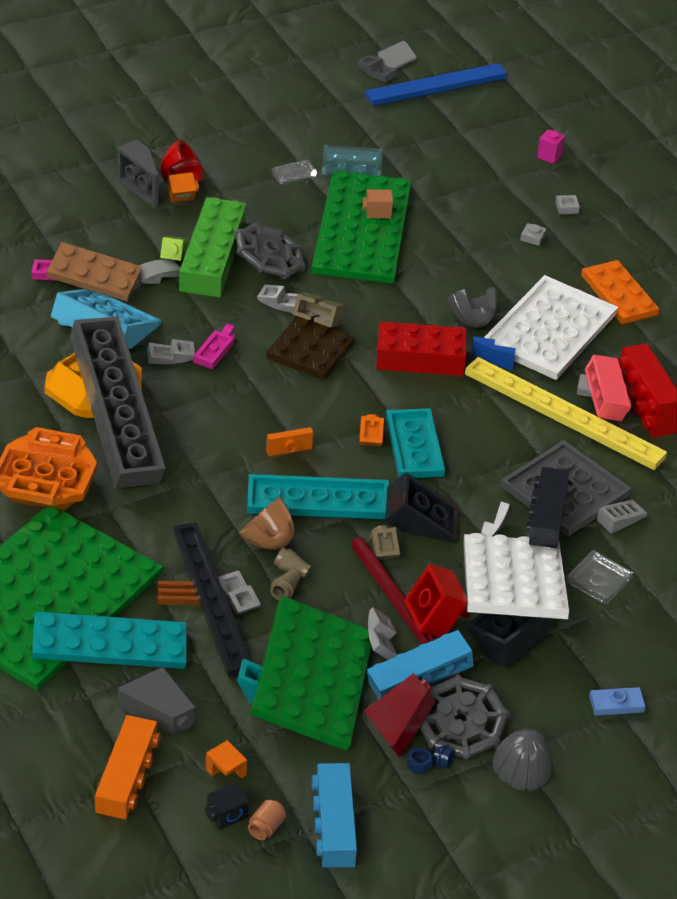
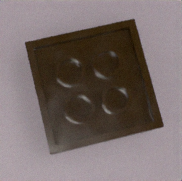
M296 316L266 351V358L325 380L352 347L354 337Z

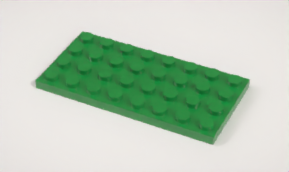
M333 171L311 273L394 284L411 180L381 175H366L364 173ZM367 189L392 191L393 205L391 218H367L366 210L362 208V201L367 196Z

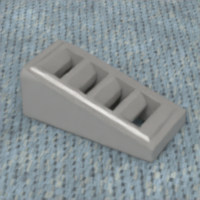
M628 500L599 508L597 521L613 534L647 517L648 513L634 500Z

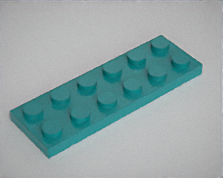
M249 474L247 514H259L271 502L281 497L293 516L385 519L389 480Z
M35 612L32 659L185 669L186 622Z

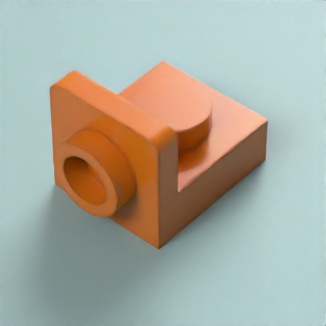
M374 414L361 416L359 445L382 446L384 418Z

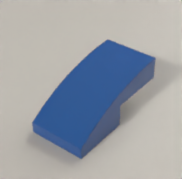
M473 337L472 357H479L499 368L513 370L516 348L494 345L495 339Z

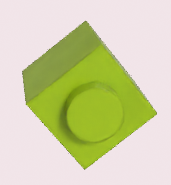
M164 236L162 238L160 258L184 260L187 238Z

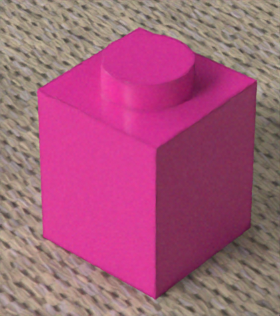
M548 129L539 139L537 158L555 164L563 155L565 135Z

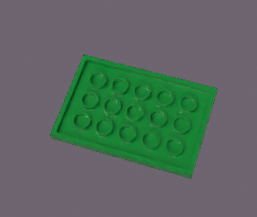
M281 596L278 601L249 715L347 751L351 744L371 648L368 628Z

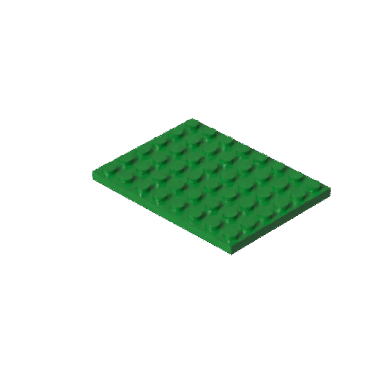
M46 506L0 546V670L38 691L69 661L32 659L35 612L117 617L163 573V566L64 511Z

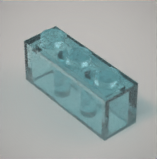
M324 145L322 174L332 175L333 171H345L380 176L383 149Z

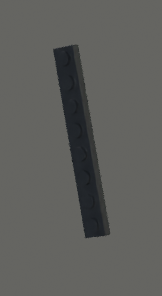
M194 522L173 526L174 537L227 677L238 676L242 660H251L198 524Z

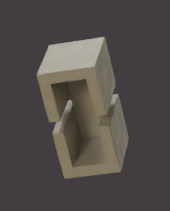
M305 292L297 295L292 315L307 320L314 319V322L332 328L340 326L345 305L331 300H324L322 297Z

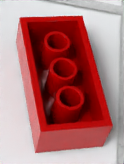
M379 322L376 370L464 375L466 328Z
M647 343L623 347L621 357L619 358V366L622 369L623 380L626 384L627 394L634 413L639 416L644 429L649 432L652 438L676 434V387Z

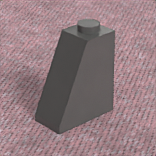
M163 667L118 687V705L120 708L139 718L157 721L158 728L172 735L187 730L195 724V706Z

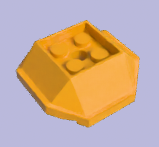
M75 353L58 362L52 370L47 372L45 394L76 416L94 418ZM133 362L141 388L142 367Z

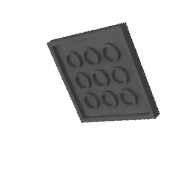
M565 440L503 478L500 484L501 488L530 508V505H535L531 504L533 490H536L534 489L536 475L540 476L542 467L569 470L568 490L560 530L567 537L596 519L599 508L621 502L630 496L632 490L628 485Z

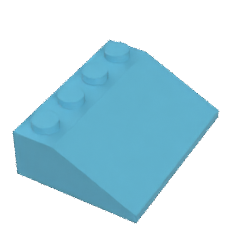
M87 289L57 292L50 316L58 320L60 325L73 327L75 320L118 316L128 349L137 345L160 326L162 320L116 298Z

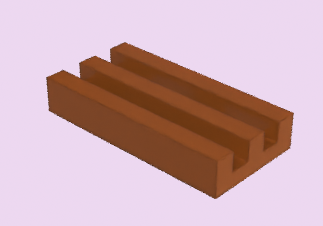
M158 581V605H200L191 581Z

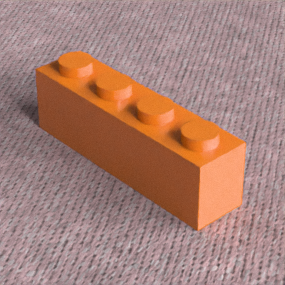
M126 715L95 794V813L126 820L130 809H135L138 799L137 790L143 788L146 776L144 773L145 769H150L152 764L153 748L157 749L159 746L161 734L157 733V721Z

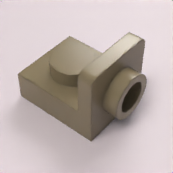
M382 525L372 529L369 541H372L375 556L378 559L398 558L400 551L396 527L388 528V526Z

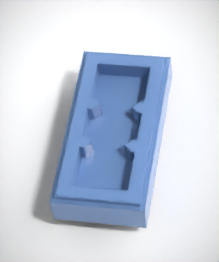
M640 687L590 690L589 698L594 716L643 713L645 711V703Z

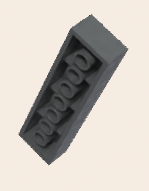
M119 317L75 320L70 333V339L115 489L160 484L166 468Z

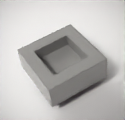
M576 195L556 196L555 203L559 214H579L580 206Z
M527 223L521 233L520 241L540 246L546 235V228Z

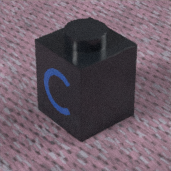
M234 782L207 794L205 812L211 822L214 821L219 830L248 818L249 800L238 784Z

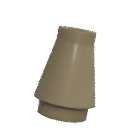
M283 547L274 561V565L278 566L279 570L288 572L290 569H296L304 579L312 568L311 565L307 564L290 548L287 550Z
M290 569L271 583L270 591L275 599L280 600L281 596L292 597L297 583L301 579L299 571Z

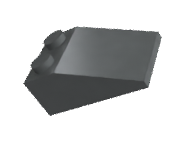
M138 139L117 147L118 181L154 209L158 208V172L150 149Z

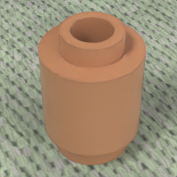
M265 800L249 820L248 831L258 840H265L271 837L286 818L283 805L275 800Z

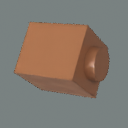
M367 189V196L362 201V208L366 210L367 218H391L393 205L392 191Z

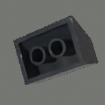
M481 613L466 625L468 632L486 657L506 668L554 629L553 618Z

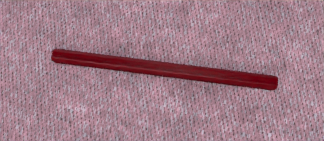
M362 537L353 539L351 547L419 642L424 644L436 640L432 635L419 632L404 602L406 597ZM455 675L450 676V677H448V678H446V679H447V680H448V679H451V678L455 677Z

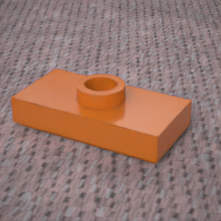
M311 427L267 434L266 452L268 457L312 449L313 430Z

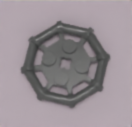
M253 222L244 229L236 230L234 234L238 246L236 252L239 257L245 258L257 269V272H265L280 276L282 279H289L291 275L305 270L306 263L303 261L302 255L303 247L300 244H296L283 233L281 228L278 230L260 225L259 222Z
M457 674L451 679L431 686L433 691L429 694L434 699L437 709L435 714H428L420 726V730L429 744L428 748L434 751L437 747L448 744L450 748L455 749L456 756L462 757L463 760H469V757L498 747L501 743L500 739L506 722L510 719V711L505 709L492 684L486 685L463 678L460 674ZM455 688L456 693L445 698L439 696V694ZM461 688L468 689V690H471V691H474V692H478V693H480V694L476 697V696H475L473 693H471V692H467V691H466V692H463V693H462V689H461ZM486 699H488L495 712L487 711L483 704ZM463 714L466 716V721L463 722L461 719L456 720L455 718L457 715ZM488 722H495L492 733L485 730ZM429 724H435L440 734L435 735ZM479 738L482 739V741L472 744L470 746H468L467 744ZM455 739L461 746L446 742L445 740Z

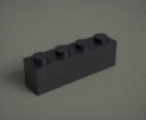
M542 467L540 476L536 475L534 489L536 490H533L531 504L535 505H530L528 519H532V521L527 520L525 534L530 535L529 545L558 548L568 490L569 470Z

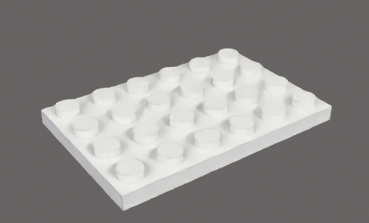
M544 275L484 338L495 339L494 345L516 348L515 362L557 380L617 314L618 307Z
M464 534L466 596L468 598L467 612L568 619L569 606L559 542L556 549L529 545V537L525 536L510 538L504 535Z

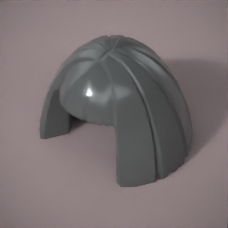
M495 287L486 289V294L479 298L476 297L469 300L466 289L455 292V294L447 298L448 304L455 316L470 328H482L494 316L497 300Z
M524 728L507 736L498 745L492 761L493 770L496 775H499L498 778L504 783L507 782L508 786L511 785L512 788L518 790H537L539 786L543 787L544 784L546 785L549 778H551L553 764L551 753L547 748L546 738L541 732L534 729Z

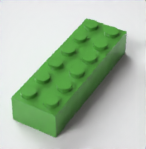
M206 197L179 271V291L221 298L238 247L234 234L237 229H244L246 223V203Z

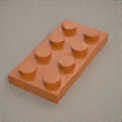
M618 260L582 269L581 276L600 299L618 307L615 317L621 324L646 319L659 314V307Z

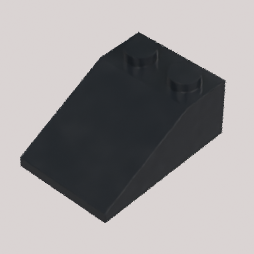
M407 472L387 487L385 520L390 525L411 534L452 543L457 541L459 507Z

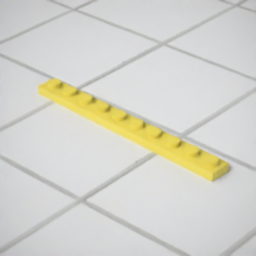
M479 357L466 367L465 375L652 470H655L666 459L667 451Z

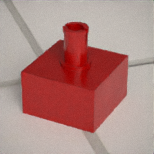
M432 564L427 566L404 600L419 632L438 638L449 632L459 616L468 618L472 613L467 612L468 598L454 572Z

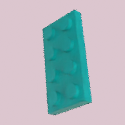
M431 408L386 410V422L398 478L405 472L414 478L444 477L445 468Z

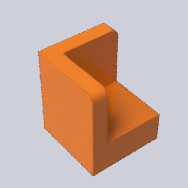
M227 740L206 752V770L212 776L220 771L224 775L234 771L240 778H243L247 772V759Z

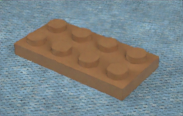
M61 242L47 270V277L128 302L141 274L142 266Z

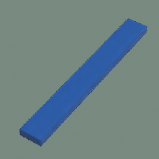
M497 63L365 90V97L372 106L506 79L507 72Z

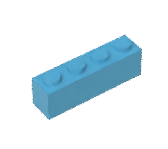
M456 630L367 669L369 685L378 700L413 673L420 681L424 678L429 685H432L473 667V655L471 648L459 630Z
M350 763L317 764V774L312 775V791H317V796H313V812H318L319 818H315V834H320V840H316V856H321L322 868L355 867L357 848Z

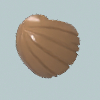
M278 497L239 532V535L247 542L267 550H278L287 546L294 535V524L284 500Z

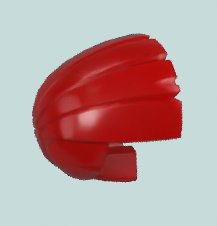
M179 139L173 143L162 158L160 173L166 183L168 182L169 175L193 173L194 180L198 182L204 179L203 167L199 164L200 161L197 155L184 140Z

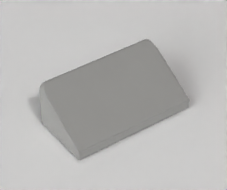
M401 41L378 52V57L383 59V65L399 68L416 60L415 54L405 41Z

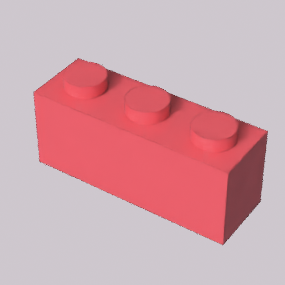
M593 354L585 368V373L597 417L622 421L631 409V401L627 394V387L623 380L622 369L619 366L618 359Z

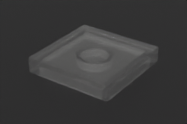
M592 550L567 575L566 582L600 602L607 604L632 579L633 572Z

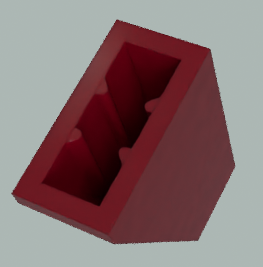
M414 673L364 710L398 757L404 754L435 703L429 694L433 691L431 686L424 678L420 681Z

